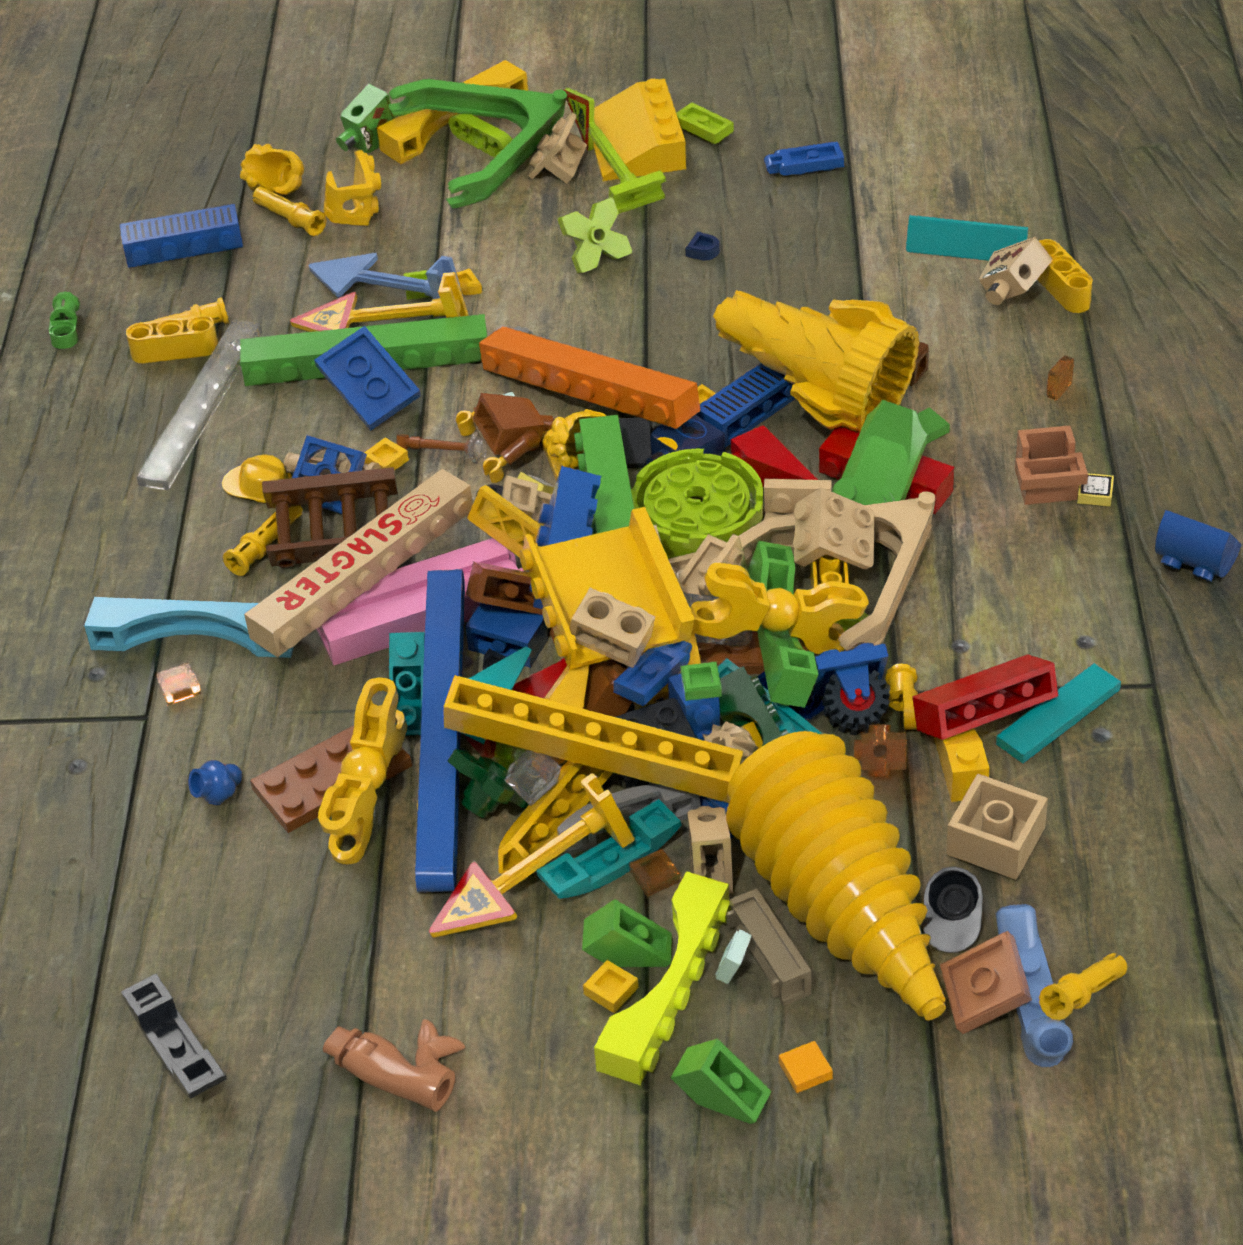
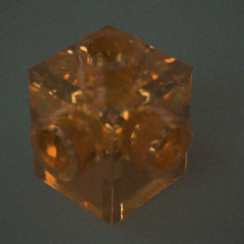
M889 724L868 725V731H861V740H854V758L861 762V769L869 770V776L887 777L891 776V770H907L906 732L891 731ZM877 745H885L886 752L884 755H874L873 750Z

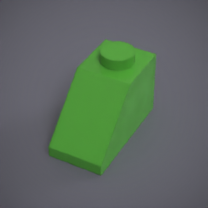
M612 900L584 919L582 950L601 962L605 963L608 960L618 967H667L671 964L672 933L618 900Z
M719 1039L687 1047L671 1076V1079L698 1105L749 1124L756 1122L771 1093V1090Z

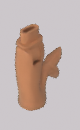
M423 1019L417 1040L416 1066L411 1065L387 1039L370 1032L362 1034V1031L357 1028L348 1031L340 1026L337 1027L324 1043L323 1052L335 1057V1064L347 1069L365 1083L437 1112L449 1098L455 1083L454 1071L439 1063L438 1060L463 1050L465 1045L454 1037L439 1036L435 1025L431 1021Z

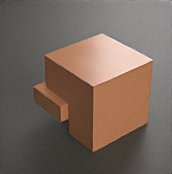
M1071 426L1018 430L1015 472L1025 505L1077 500L1079 485L1087 484L1088 472L1082 453H1075L1076 442Z

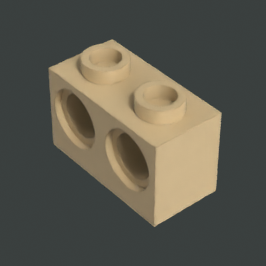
M589 588L571 619L570 631L572 635H575L576 643L634 668L651 638L655 616L647 613L640 607H633L619 601L608 593Z

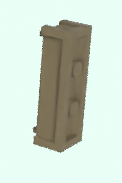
M756 888L730 899L732 910L726 914L727 926L730 929L734 928L736 931L740 929L752 935L747 948L770 982L772 997H779L782 1005L786 1006L811 995V970L759 890Z

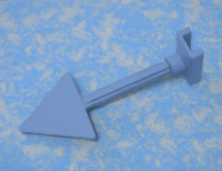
M377 253L309 264L310 271L336 297H341L355 282L359 281L421 292L426 296L433 297V299L440 298L438 291L443 273L455 272L456 274L453 259L447 256H441L426 272L427 280L369 271L368 269L378 260Z

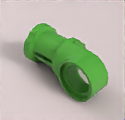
M60 292L53 298L52 306L54 311L50 314L49 334L51 343L55 348L66 349L78 342L76 311L79 309L80 301L77 296L70 292Z

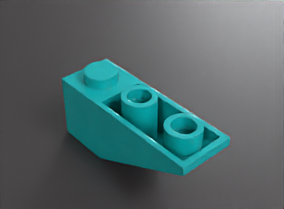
M424 632L389 633V679L395 683L399 696L396 710L402 711L406 719L407 732L405 736L421 735Z

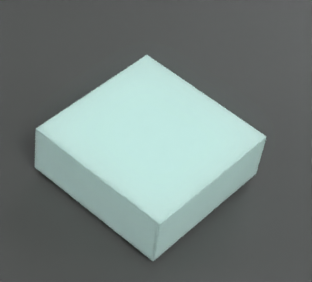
M740 929L736 931L725 948L715 974L716 979L726 984L730 982L741 965L752 936L751 934Z

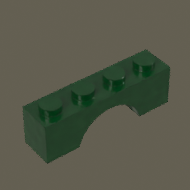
M743 666L720 678L722 697H719L720 716L724 723H733L738 727H742L754 721L759 734L763 736L762 746L774 739L789 734L787 729L779 731L776 723L780 722L781 719L772 702L765 705L761 699L762 696L766 695V692L757 676L750 678Z

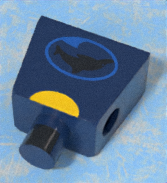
M696 415L677 429L661 424L651 434L652 456L647 458L646 464L663 455L686 449H704V454L721 456L725 452V433Z

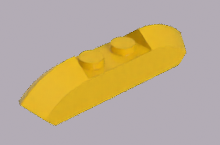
M567 761L557 771L559 774L554 778H557L556 783L534 803L532 801L503 837L498 848L499 873L504 874L557 837V828L573 813L588 804L590 800L580 781L593 773L602 787L613 772Z

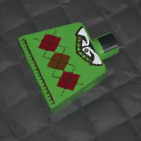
M368 84L344 109L340 118L345 131L336 138V142L341 149L348 151L354 146L365 153H371L380 147L377 127L396 118L388 108V105L391 104L388 93Z

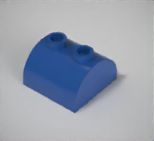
M1165 510L1156 537L1155 552L1163 556L1160 563L1180 570L1182 563L1194 567L1192 573L1194 576L1212 582L1214 575L1223 578L1229 572L1242 544L1229 532Z

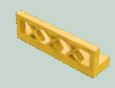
M487 485L480 487L467 517L470 522L518 557H520V550H523L526 534H531L533 542L536 543L540 524Z

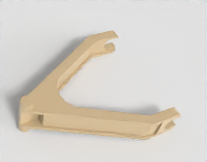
M926 491L920 493L916 499L864 505L871 508L874 512V542L881 543L891 549L897 558L873 613L846 630L839 637L840 645L846 651L853 650L856 646L864 643H873L874 645L883 643L927 539L931 536L932 515L935 506V495ZM794 515L765 519L739 535L747 568L758 541L790 546L794 550Z

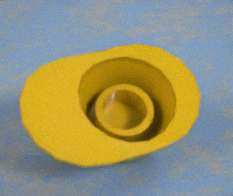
M263 454L247 458L242 462V465L230 470L223 478L222 487L227 494L234 497L266 503L263 495L262 481L290 479L293 476L291 473L286 472L285 466L280 459L272 455Z

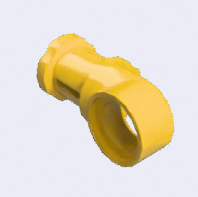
M896 664L888 669L885 674L886 682L890 685V696L888 699L890 701L888 706L896 711H903L905 730H917L912 696L918 694L914 689V684L918 678L917 671L908 664Z

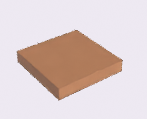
M1005 931L940 965L955 1025L962 1034L1032 1000L1015 938L1009 931Z

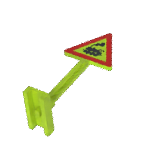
M571 88L563 89L567 93L566 100L571 112L577 115L575 122L583 142L587 144L586 150H593L594 142L621 180L620 184L609 187V198H613L618 213L620 214L664 199L665 194L661 189V183L666 182V177L660 170L637 178L635 174L629 171L602 130L595 124L594 99Z

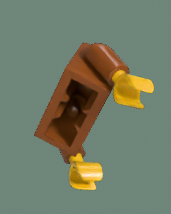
M489 393L480 394L478 404L473 408L474 411L472 413L460 411L456 416V423L462 436L474 433L476 424L494 455H501L499 458H487L483 463L485 475L489 474L492 483L500 482L503 479L504 472L502 467L507 463L511 465L525 453L535 451L539 446L543 432L551 430L552 422L554 421L552 415H540L531 400L527 398Z

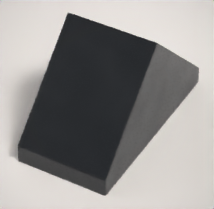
M619 418L627 468H644L647 465V458L652 456L650 439L652 422L643 418Z

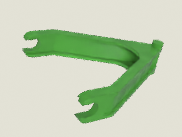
M423 79L394 87L389 92L392 100L404 96L405 98L399 103L388 105V108L394 116H402L430 109L503 118L516 123L522 129L482 171L452 179L448 183V189L451 194L464 190L461 195L446 199L451 208H459L488 199L537 149L536 147L545 134L550 136L553 133L554 125L561 117L563 118L567 93L560 89L555 90L551 94Z

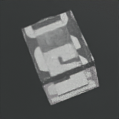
M526 750L510 765L505 782L532 806L557 783L561 767L549 755Z

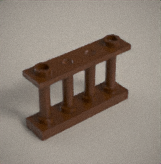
M394 467L262 481L267 509H276L278 544L266 546L271 567L289 568L295 564L316 562L357 532L356 499L373 497L376 517L388 509L387 497L398 494ZM341 501L344 537L324 539L322 504L324 502ZM307 504L309 506L311 541L291 543L289 508L291 506Z

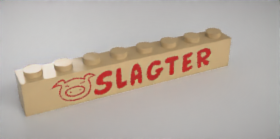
M439 470L246 612L244 615L249 638L278 658L312 631L319 628L337 612L347 607L349 603L365 591L371 589L373 585L389 573L395 571L397 567L414 554L419 553L422 548L438 536L444 534L446 530L462 518H465L473 505L471 486L446 470Z

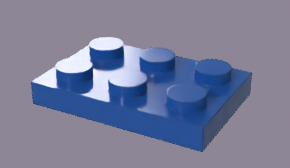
M365 326L314 360L316 367L370 431L421 397L419 388Z

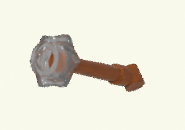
M474 432L466 443L423 439L417 436L410 438L407 434L396 435V444L404 449L410 447L411 449L420 450L427 448L465 451L469 459L475 464H478L479 459L484 458L487 452V442L485 439H482L478 432Z

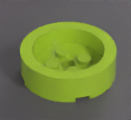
M686 449L663 455L647 464L637 474L636 483L633 489H631L634 509L646 508L652 524L657 525L661 544L668 559L696 552L708 534L728 542L733 534L739 536L764 520L763 486L760 477L744 460L726 452L719 456L704 454V449ZM696 496L697 498L703 499V502H701L700 499H691V497Z

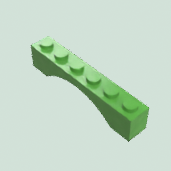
M758 541L748 567L750 578L754 582L764 583L766 591L768 589L782 588L793 594L795 563L791 547ZM760 625L757 632L770 701L784 706L792 705L805 708L818 677L814 652L804 650L798 638L790 636L789 630L772 632Z

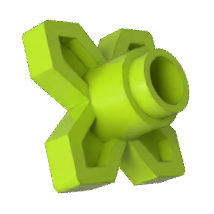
M607 198L594 203L589 219L577 211L558 218L562 234L573 238L577 246L571 257L577 273H584L597 268L601 252L613 260L632 253L627 236L610 230L619 214L613 198Z

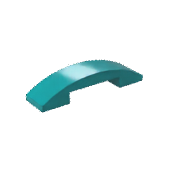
M658 799L629 816V829L635 840L626 847L622 848L613 837H610L574 859L567 852L538 869L537 876L558 899L588 893L611 883L644 862L681 827V821Z

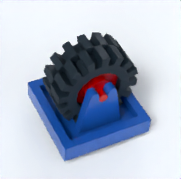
M864 643L856 646L853 650L839 652V650L833 649L815 657L818 677L811 691L812 698L824 696L822 705L825 706L824 715L825 717L830 716L829 723L832 726L836 723L839 724L838 731L844 733L845 729L848 728L851 729L850 735H856L857 731L861 730L863 735L869 733L870 727L875 730L879 726L880 721H883L890 701L888 700L890 696L889 689H885L887 683L882 678L889 657L885 644L874 645L873 643Z

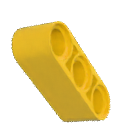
M1050 239L1039 240L1053 260L1037 280L1067 311L1072 313L1087 311L1091 304L1092 277L1059 243Z
M205 315L140 322L129 326L126 330L131 357L137 363L208 356L215 353L219 347L214 321L211 317Z

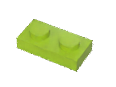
M692 102L676 112L681 128L713 144L718 143L734 132V123Z

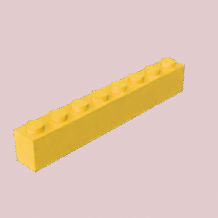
M454 675L443 706L444 728L730 803L727 796L729 781L741 765L743 756L742 750Z

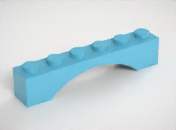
M94 597L84 625L91 650L126 651L136 645L157 638L198 634L232 641L247 648L257 657H276L249 638L244 614L259 603ZM294 647L288 649L279 657L291 658Z

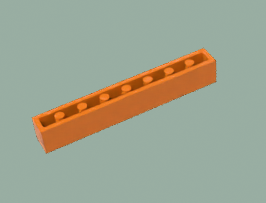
M504 326L479 342L483 370L676 429L700 411L697 383Z

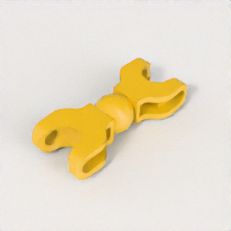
M713 563L707 569L704 579L709 592L719 598L713 601H696L691 605L690 610L695 619L692 632L701 636L725 639L745 630L758 631L761 625L772 632L789 630L791 637L802 639L806 648L815 654H821L833 649L843 652L845 649L840 645L838 639L844 633V629L835 622L841 619L860 618L869 601L864 591L858 586L837 581L825 582L809 590L796 589L794 595L782 588L768 589L766 591L765 584L754 582L742 566Z
M373 678L364 685L356 705L354 731L350 741L353 751L347 753L343 759L341 773L338 774L335 784L326 790L318 812V819L322 830L330 834L328 846L332 858L340 864H354L359 862L364 856L372 833L374 808L378 798L375 790L386 779L387 767H389L391 758L401 750L407 732L405 716L402 711L396 710L399 696L395 683L387 678ZM377 692H387L382 705L373 704L372 697ZM345 836H352L356 840L354 847L349 851L340 850Z

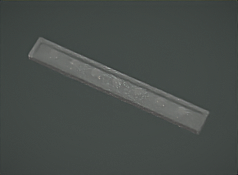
M239 320L231 321L137 476L139 486L164 490L170 488L241 368L240 339L259 337L262 333L260 323Z

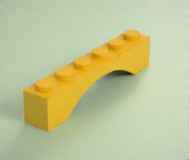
M507 60L462 82L528 91L527 72ZM424 109L398 116L377 127L380 151L399 164H403L423 153L425 145L432 135L448 124L449 119L457 113Z

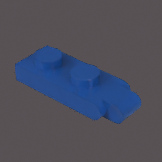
M837 141L777 150L774 154L765 156L764 163L770 174L780 173L784 176L792 174L801 175L806 172L829 171L834 168L844 167V156Z
M681 641L648 649L639 657L634 668H627L614 681L613 692L642 706L646 705L668 684V677L677 675L681 671L680 666L688 664L692 644Z

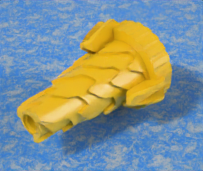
M736 290L733 298L727 297L721 304H718L713 315L716 320V329L719 331L718 336L740 345L739 351L756 357L767 368L785 375L784 380L793 384L790 394L825 428L831 430L842 426L860 433L867 415L878 406L881 400L900 405L916 366L919 352V333L914 326L893 317L888 304L870 300L841 301L834 299L829 305L831 313L828 316L808 307H802L800 310L776 301V305L739 290Z

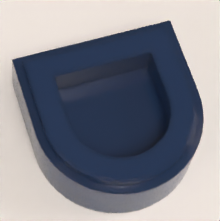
M697 232L685 248L686 257L703 261L714 259L720 253L718 238L702 232Z

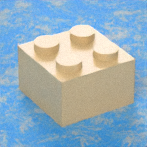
M977 774L948 824L946 855L1017 880L1045 829L1048 798Z

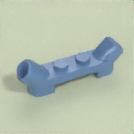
M1029 904L1001 907L996 912L998 935L1009 931L1014 936L1032 998L1031 1001L1016 1008L1021 1024V1040L1025 1054L1035 1065L1041 1067L1055 1066L1070 1051L1073 1044V1034L1070 1028L1066 1026L1064 1019H1051L1042 1011L1039 1004L1041 990L1047 985L1053 984L1038 933L1036 910Z

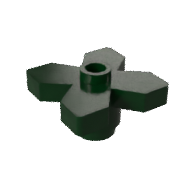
M455 749L447 760L459 772L472 778L463 792L465 797L462 800V804L469 811L482 818H486L490 812L494 813L500 803L507 804L510 800L521 808L526 809L535 798V793L526 786L509 777L511 772L491 758L480 755L479 759L466 751Z

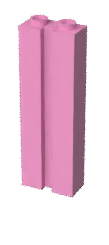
M494 538L396 569L373 585L371 589L365 591L349 603L347 607L333 615L316 630L333 665H337L389 648V633H425L428 571L463 569L465 582V623L470 620L480 604L466 595L473 561L524 571L523 568H517L513 552Z

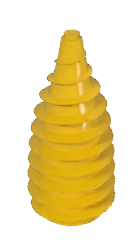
M811 731L794 732L774 739L760 747L743 761L729 781L727 796L730 803L727 807L726 823L730 833L740 840L741 848L746 856L755 861L757 872L764 879L771 882V889L774 895L780 900L787 902L791 915L795 919L806 923L807 931L814 939L827 942V948L833 956L852 960V966L859 973L876 974L881 986L892 988L901 996L902 1001L908 1004L918 1016H924L926 1020H933L939 1017L946 1010L944 1004L945 996L933 970L935 964H931L926 949L931 937L928 934H921L919 927L927 915V907L921 903L911 904L920 890V879L915 875L906 874L910 866L911 855L903 848H896L899 842V830L893 824L885 823L888 813L887 808L881 801L873 799L875 794L874 785L870 780L861 777L859 761L852 756L845 755L846 747L844 741L833 734H818Z

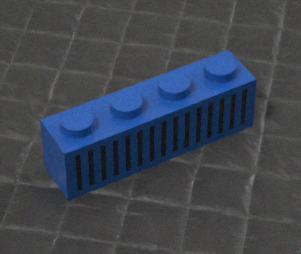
M235 204L119 224L128 268L243 247Z
M760 363L728 386H725L715 395L700 403V411L696 416L724 432L725 447L731 444V439L749 432L794 401L795 398L790 394L793 384L784 380L785 375L771 370Z

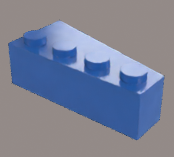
M561 466L549 504L543 503L538 523L544 524V526L540 525L537 533L536 543L538 546L543 547L592 535L593 528H591L597 507L598 500L595 499V496L600 487V475ZM534 597L533 607L543 609L541 599H535Z

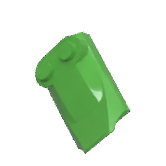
M881 400L878 406L867 415L843 476L835 483L832 492L862 505L905 500L929 439V435L926 434L920 424L917 411Z

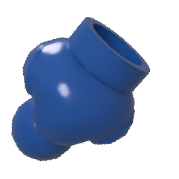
M217 760L207 761L200 768L193 769L190 772L188 779L189 790L192 796L195 798L202 797L209 804H222L235 793L236 786L242 781V771L235 764L225 765Z

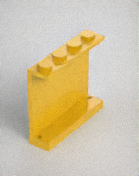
M645 507L631 511L630 522L627 527L543 547H538L537 543L533 542L531 534L525 535L523 550L519 552L520 562L523 570H529L533 595L535 599H541L544 622L547 628L553 629L557 654L559 657L564 656L569 670L611 659L576 643V637L570 631L571 619L589 588L608 593L619 601L633 607H640L647 613L655 616L651 638L643 651L691 639L695 621L694 616Z

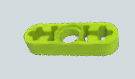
M457 113L449 119L450 130L458 139L494 158L512 141L508 133L472 114Z

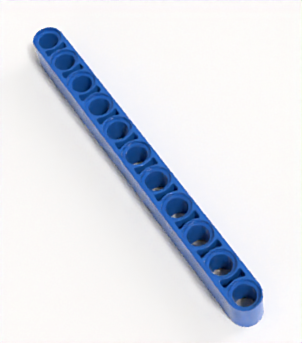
M463 569L432 570L427 573L415 864L417 893L454 891L457 884L460 772L447 760L455 749L460 750L461 733L444 728L443 706L454 675L460 677L463 675L465 605Z

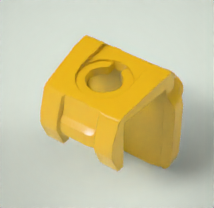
M358 150L354 151L356 160L354 184L352 186L337 188L332 172L329 171L327 173L323 212L333 223L367 226L373 214L379 211L378 198L373 196V193L381 189L380 174L374 173L373 156ZM352 199L355 209H343L345 201Z

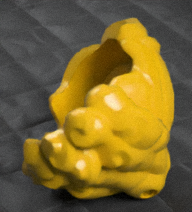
M254 144L251 149L246 151L245 159L241 162L240 178L247 182L250 190L255 191L256 188L262 186L273 193L288 195L299 189L302 185L301 176L304 173V165L293 151L273 149L270 144L263 146Z
M585 409L583 412H576L565 418L556 417L554 419L552 429L546 433L545 439H543V445L548 450L551 463L558 472H560L561 466L576 469L578 466L577 454H582V452H576L574 433L580 432L579 419L606 416L604 413Z

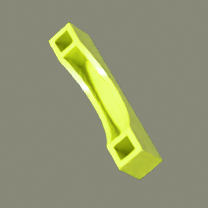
M686 871L672 898L673 924L678 935V945L671 966L661 981L644 998L628 1009L610 1016L594 1046L596 1071L637 1085H641L648 1071H654L659 1059V1048L663 1040L668 1041L675 1026L674 1018L678 1010L683 1011L686 1008L690 996V986L693 980L699 981L705 966L704 958L708 951L713 952L719 939V929L722 923H727L726 914L732 910L729 884Z

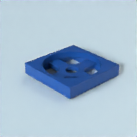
M307 435L292 478L303 477V475L317 476L324 469H329L331 474L341 473L335 467L340 452L344 453L351 463L349 472L362 471L367 454ZM326 450L323 461L316 465L308 463L315 454ZM341 501L324 502L322 504L323 509L342 514Z

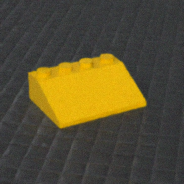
M649 79L644 82H637L594 108L595 124L602 130L629 171L635 174L636 177L660 170L662 173L686 170L685 139L665 79ZM593 142V149L602 180L619 179Z

